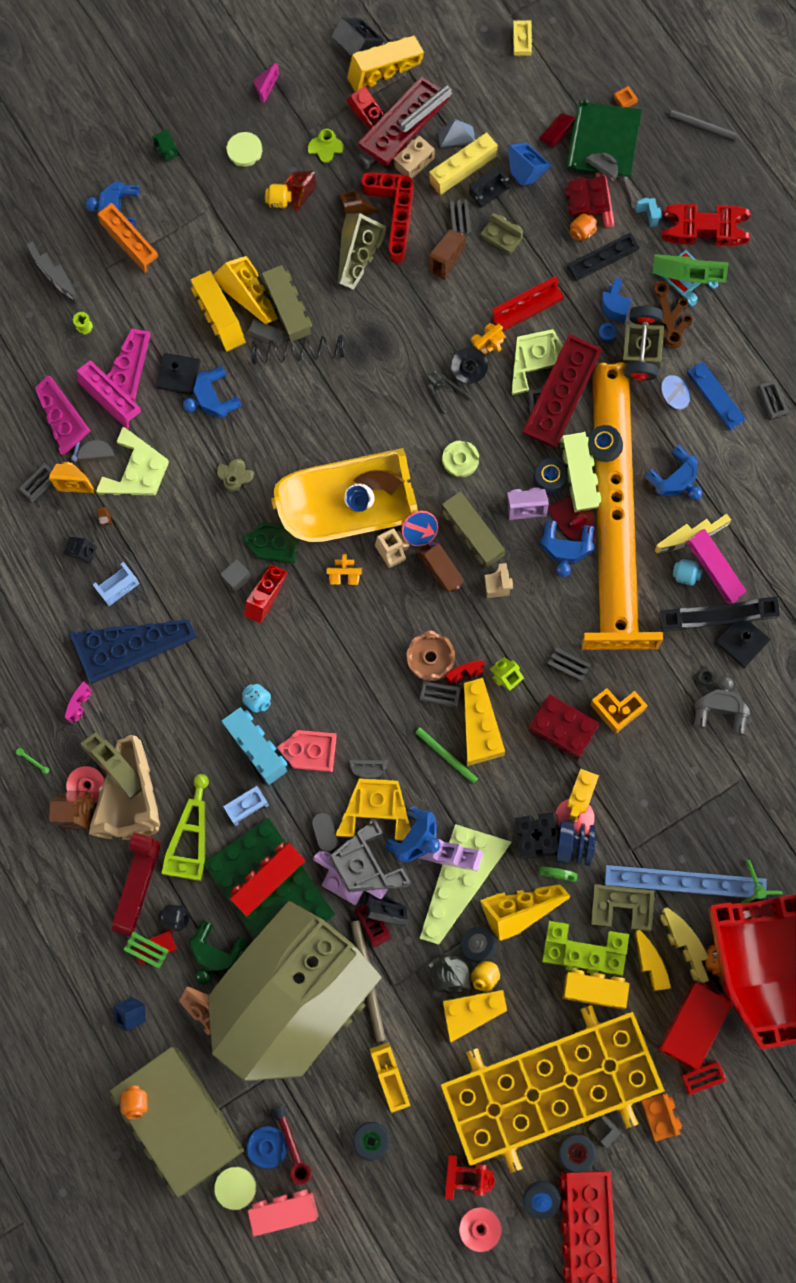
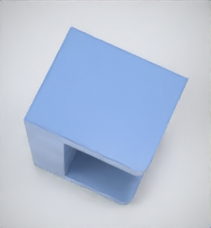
M124 562L121 563L122 569L99 586L96 582L93 584L109 606L140 584Z
M258 786L223 807L234 825L237 826L240 820L263 806L268 807L269 804Z

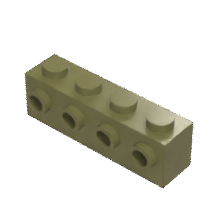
M283 265L263 272L264 283L291 342L310 335L312 323L309 316L305 317L303 313L305 307L302 301L298 302L297 296L299 295L295 285L291 286L290 281L292 279L289 271H285Z
M461 491L442 504V515L447 521L450 520L452 522L455 533L458 536L461 534L464 538L465 546L469 550L472 549L476 554L475 559L480 565L483 564L487 568L505 556L503 546Z

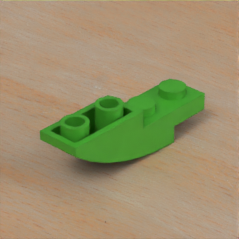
M654 255V274L695 283L707 284L708 281L726 283L728 262L691 260V257Z

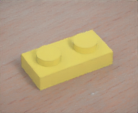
M514 21V56L532 55L531 21Z

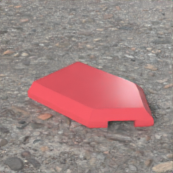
M297 730L290 738L281 743L277 749L294 769L333 772L337 734Z

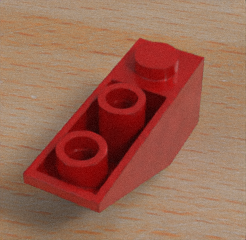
M365 86L346 99L354 113L370 130L384 116V113Z
M270 565L246 600L245 617L258 623L263 621L288 574L287 571Z

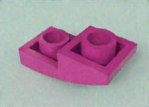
M85 682L78 687L68 704L65 718L71 724L82 717L85 709L80 704L86 702L93 691Z

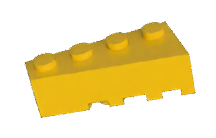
M415 36L402 38L399 41L389 42L379 47H373L363 52H357L352 56L347 79L355 92L363 86L369 85L371 88L376 85V81L382 78L387 80L397 71L402 73L419 65L424 51Z
M211 271L190 279L193 285L190 289L194 297L199 298L197 302L201 310H205L204 315L208 323H212L211 328L215 336L218 335L225 351H230L246 343L238 319Z
M483 678L464 683L467 766L505 756V749Z

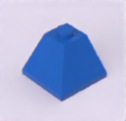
M528 143L513 144L508 147L511 174L520 185L533 184L552 166Z

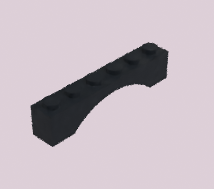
M778 596L718 606L661 610L659 616L661 631L669 632L777 619L780 616Z

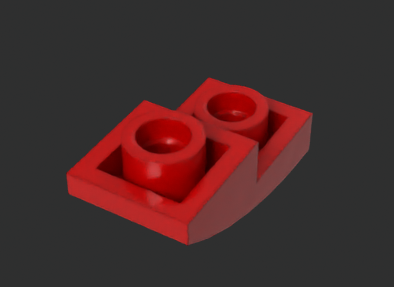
M479 660L463 664L447 673L446 680L451 685L453 682L456 684L465 677L464 674L470 679L473 676L477 678L485 671V662Z

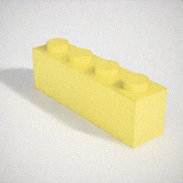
M486 132L431 170L430 184L442 195L497 157L498 145Z

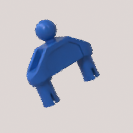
M114 182L101 192L100 201L90 197L86 200L85 206L92 212L99 208L100 212L112 203L120 211L122 197H139L140 187L139 185H124L122 182ZM125 217L132 226L135 225V218Z
M222 365L209 372L202 371L199 373L193 390L196 399L187 398L184 400L183 408L185 411L194 412L197 406L200 405L204 413L217 418H224L228 415V412L242 407L238 396L223 403L220 402L212 387V382L227 376Z
M679 444L671 452L682 463V466L667 480H663L654 469H651L650 473L647 472L644 478L656 488L655 491L660 496H681L687 490L688 497L691 500L697 501L703 494L700 487L693 486L697 475L698 459L693 455L690 456Z
M550 520L545 521L544 535L540 539V545L555 562H560L556 568L557 574L561 577H567L571 573L569 564L579 562L594 551L595 546L592 541L595 528L590 526L589 533H587L588 525L582 526L580 542L560 540L555 538L557 522L552 521L551 528H549Z
M415 806L410 807L409 809L414 811V813L408 810L407 816L415 820V824L401 844L394 839H389L388 842L392 845L386 843L385 849L394 853L396 858L402 862L415 860L427 852L432 854L438 852L441 846L439 840L436 839V819L430 811H421Z

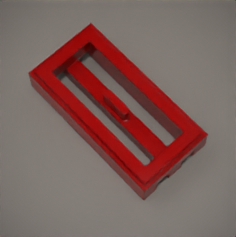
M719 1061L701 1067L699 1070H693L680 1075L688 1095L727 1081ZM717 1067L718 1069L694 1080H687L688 1077ZM720 1074L721 1076L720 1079L694 1089L690 1087V1085Z

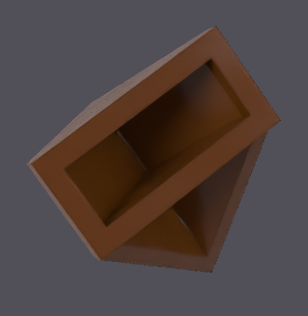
M357 190L340 194L345 218L346 214L360 213L362 215H369L380 212L361 197Z

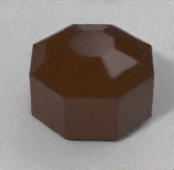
M106 507L98 508L97 514L101 526L110 525L111 514Z

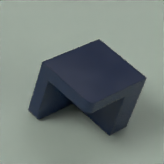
M134 997L113 1006L114 1024L125 1031L146 1021L145 1004Z

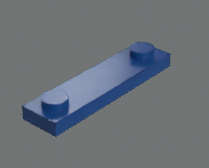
M703 361L687 371L689 377L729 431L745 422L746 418Z

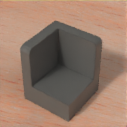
M237 559L221 573V576L228 582L234 592L252 578L250 572Z
M605 1115L599 1116L588 1128L606 1148L621 1134Z

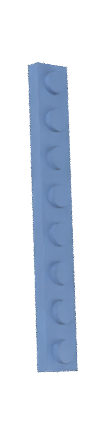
M606 865L605 870L606 886L739 898L752 896L755 887L754 881L750 877ZM757 878L759 884L766 889L767 879Z

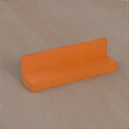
M112 203L98 213L100 224L143 272H148L147 265L158 257V253Z

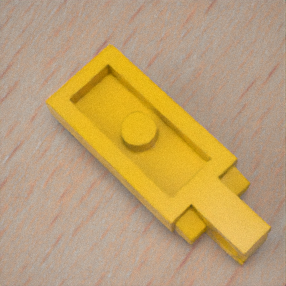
M580 769L567 804L568 808L572 809L569 820L576 822L579 813L584 814L586 812L599 775Z

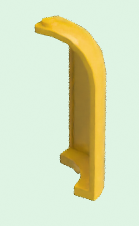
M404 448L293 472L283 477L275 485V498H271L273 509L278 510V515L284 528L294 537L308 542H323L403 525L407 516L418 511L411 482L407 483V480L410 479ZM386 470L395 473L405 481L392 495L383 490H372L374 502L365 511H354L345 503V491L351 485L356 484L353 481L356 477L365 472Z

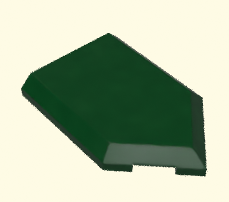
M263 522L255 530L242 537L258 559L295 563L299 538L294 537L282 524Z

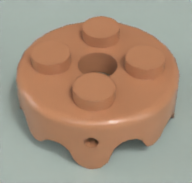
M426 631L411 641L407 650V663L412 673L418 678L425 681H436L444 678L453 668L455 650L447 637L438 635L434 631ZM428 653H434L436 660L428 662L425 656Z

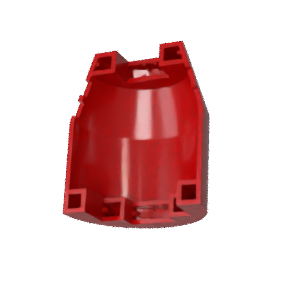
M796 894L752 903L731 905L730 902L707 907L724 990L758 1048L762 1050L796 1043Z

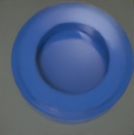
M604 323L600 326L598 337L601 341L608 343L616 338L617 329L613 324Z

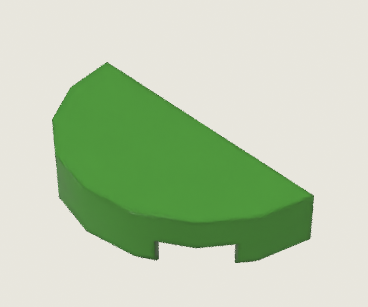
M539 867L538 869L540 876L577 882V873L552 867Z

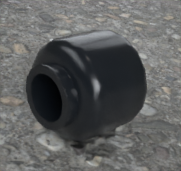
M170 904L160 911L158 919L163 929L181 932L188 926L190 915L185 907Z

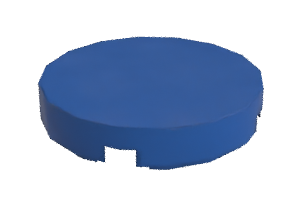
M272 1126L261 1127L255 1130L247 1142V1154L250 1160L257 1167L263 1169L279 1165L285 1159L288 1151L283 1133Z

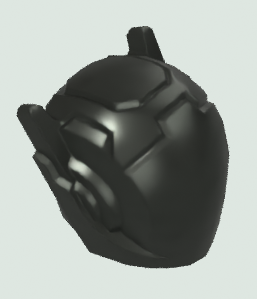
M446 956L434 964H428L437 991L458 993L472 990L469 969L466 963L459 957Z

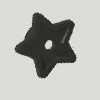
M704 666L701 672L693 674V677L698 680V689L705 686L711 689L715 688L714 679L718 676V673H713L707 666Z

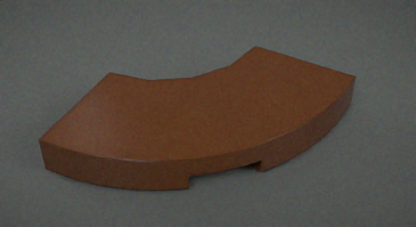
M371 470L353 480L356 484H365L371 490H383L390 495L405 482L395 473L386 470Z

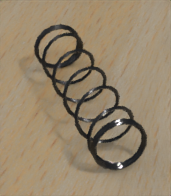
M343 335L338 336L334 357H332L326 338L322 336L320 340L317 358L314 357L309 340L307 337H305L299 360L295 354L292 342L289 338L286 342L285 353L282 361L278 356L273 340H270L268 354L265 362H263L256 342L251 341L252 363L257 364V352L262 363L265 364L268 361L271 342L273 344L278 360L282 363L286 357L288 341L290 342L296 360L300 361L303 356L305 340H307L313 358L317 360L320 355L323 338L326 343L329 355L332 359L336 357L338 344L340 346V357L344 358Z

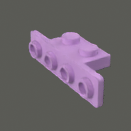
M320 850L313 860L329 869L321 886L356 905L364 891L348 892L330 860L331 854ZM388 889L369 890L367 892L382 899Z

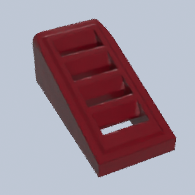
M367 903L355 909L373 947H377L391 939L390 933L383 921L374 920L366 924L367 921L372 919L368 918V915L362 916V914L367 912ZM380 924V927L370 931L371 928Z

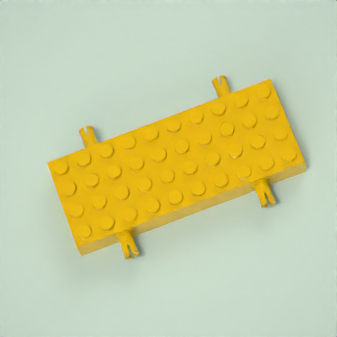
M587 1006V1010L586 1007L580 1009L587 1025L586 1030L488 1067L484 1066L478 1048L473 1050L475 1059L471 1051L466 1052L472 1067L471 1073L441 1084L470 1166L501 1154L505 1157L509 1172H515L513 1162L518 1171L522 1169L515 1151L518 1147L614 1110L620 1111L626 1128L637 1125L638 1122L631 1107L633 1103L664 1092V1089L634 1013L631 1012L601 1024L597 1020L593 1006Z

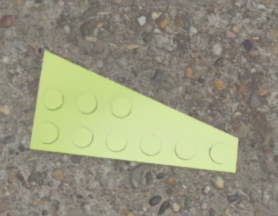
M455 824L450 843L460 844L464 848L480 850L483 852L478 871L442 865L420 939L437 945L441 943L512 843L511 841Z

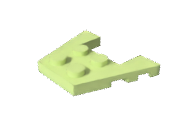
M553 329L517 337L512 395L529 391L525 373L554 366L563 344Z
M123 427L117 444L133 449V453L122 480L117 482L102 477L96 492L99 495H156L169 461Z

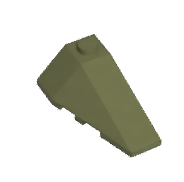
M360 213L346 214L341 235L338 284L349 289L356 287L364 274L366 265L372 261L376 249L380 248L387 226Z

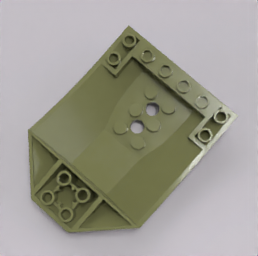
M288 901L208 996L212 1055L243 1081L302 1077L382 977L360 951L323 919ZM313 958L317 961L318 965L312 968L307 965L306 961ZM296 973H300L304 976L305 981L297 984L294 982L293 976Z

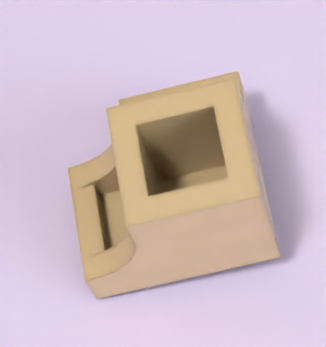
M393 528L377 537L375 547L387 566L391 568L406 560L403 551L409 548V544L402 536L400 530L396 532Z
M506 563L499 564L498 570L495 573L485 575L484 581L487 598L510 595V589H513L512 578H509Z

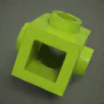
M505 657L496 662L490 669L494 675L492 677L494 682L498 686L503 685L509 691L524 679L519 671L520 667L514 660L509 661Z

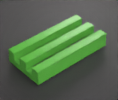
M135 932L132 933L127 946L124 948L126 952L159 969L169 950ZM137 938L162 951L163 954L159 955L134 941ZM133 945L158 958V963L130 949Z

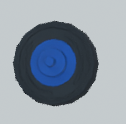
M536 1181L525 1189L523 1195L524 1208L533 1218L548 1219L558 1212L560 1194L551 1183Z

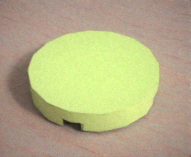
M248 132L237 133L232 136L227 145L229 159L237 166L242 167L255 164L261 158L263 151L259 138Z
M455 441L444 449L442 464L450 475L466 477L477 469L479 454L471 443Z
M231 1167L224 1170L218 1176L215 1183V1195L218 1202L230 1210H239L246 1207L253 1200L256 1193V1182L248 1170L241 1167Z

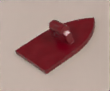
M571 495L548 507L549 513L565 536L572 541L580 542L582 526L588 525L587 533H589L590 526H593L595 529L592 543L594 542L596 521L592 510L574 512Z

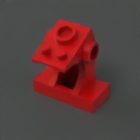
M449 1155L445 1199L454 1198V1189L473 1190V1195L485 1196V1192L492 1191L495 1177L493 1170H487L488 1165L475 1164V1168L456 1166L457 1155ZM464 1172L476 1173L475 1185L463 1184Z

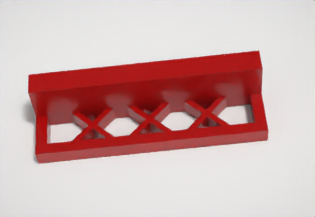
M554 276L493 308L491 319L494 324H500L504 332L563 301L564 296L558 288L557 277Z

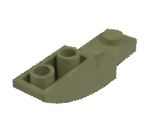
M97 732L80 743L82 748L103 768L107 776L130 799L142 791L139 776L107 740H103Z

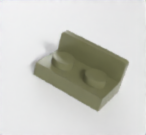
M493 213L491 221L481 233V238L511 255L523 238V230L517 224L508 222L502 215Z

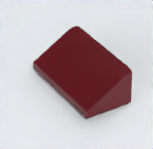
M560 113L540 136L539 140L554 149L575 124V117Z

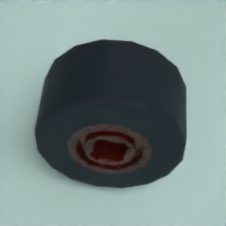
M570 1134L560 1142L558 1158L567 1170L574 1173H582L589 1170L594 1164L596 1149L592 1141L586 1136Z

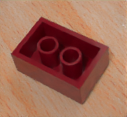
M549 694L530 724L528 731L579 761L600 723Z

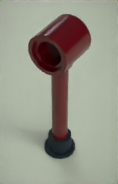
M283 1105L271 1110V1113H274L276 1120L278 1119L294 1163L290 1172L291 1179L296 1184H306L311 1180L313 1172L308 1164L301 1161L286 1118L287 1112L285 1107L287 1106ZM300 1167L305 1168L307 1171V1176L304 1180H300L296 1176V1171Z

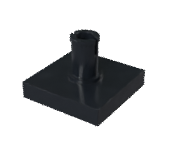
M164 353L156 388L193 395L200 359Z
M751 622L732 624L715 644L745 669L771 639Z

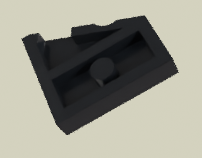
M366 891L368 918L406 926L408 922L406 906L394 901L387 895L379 899Z

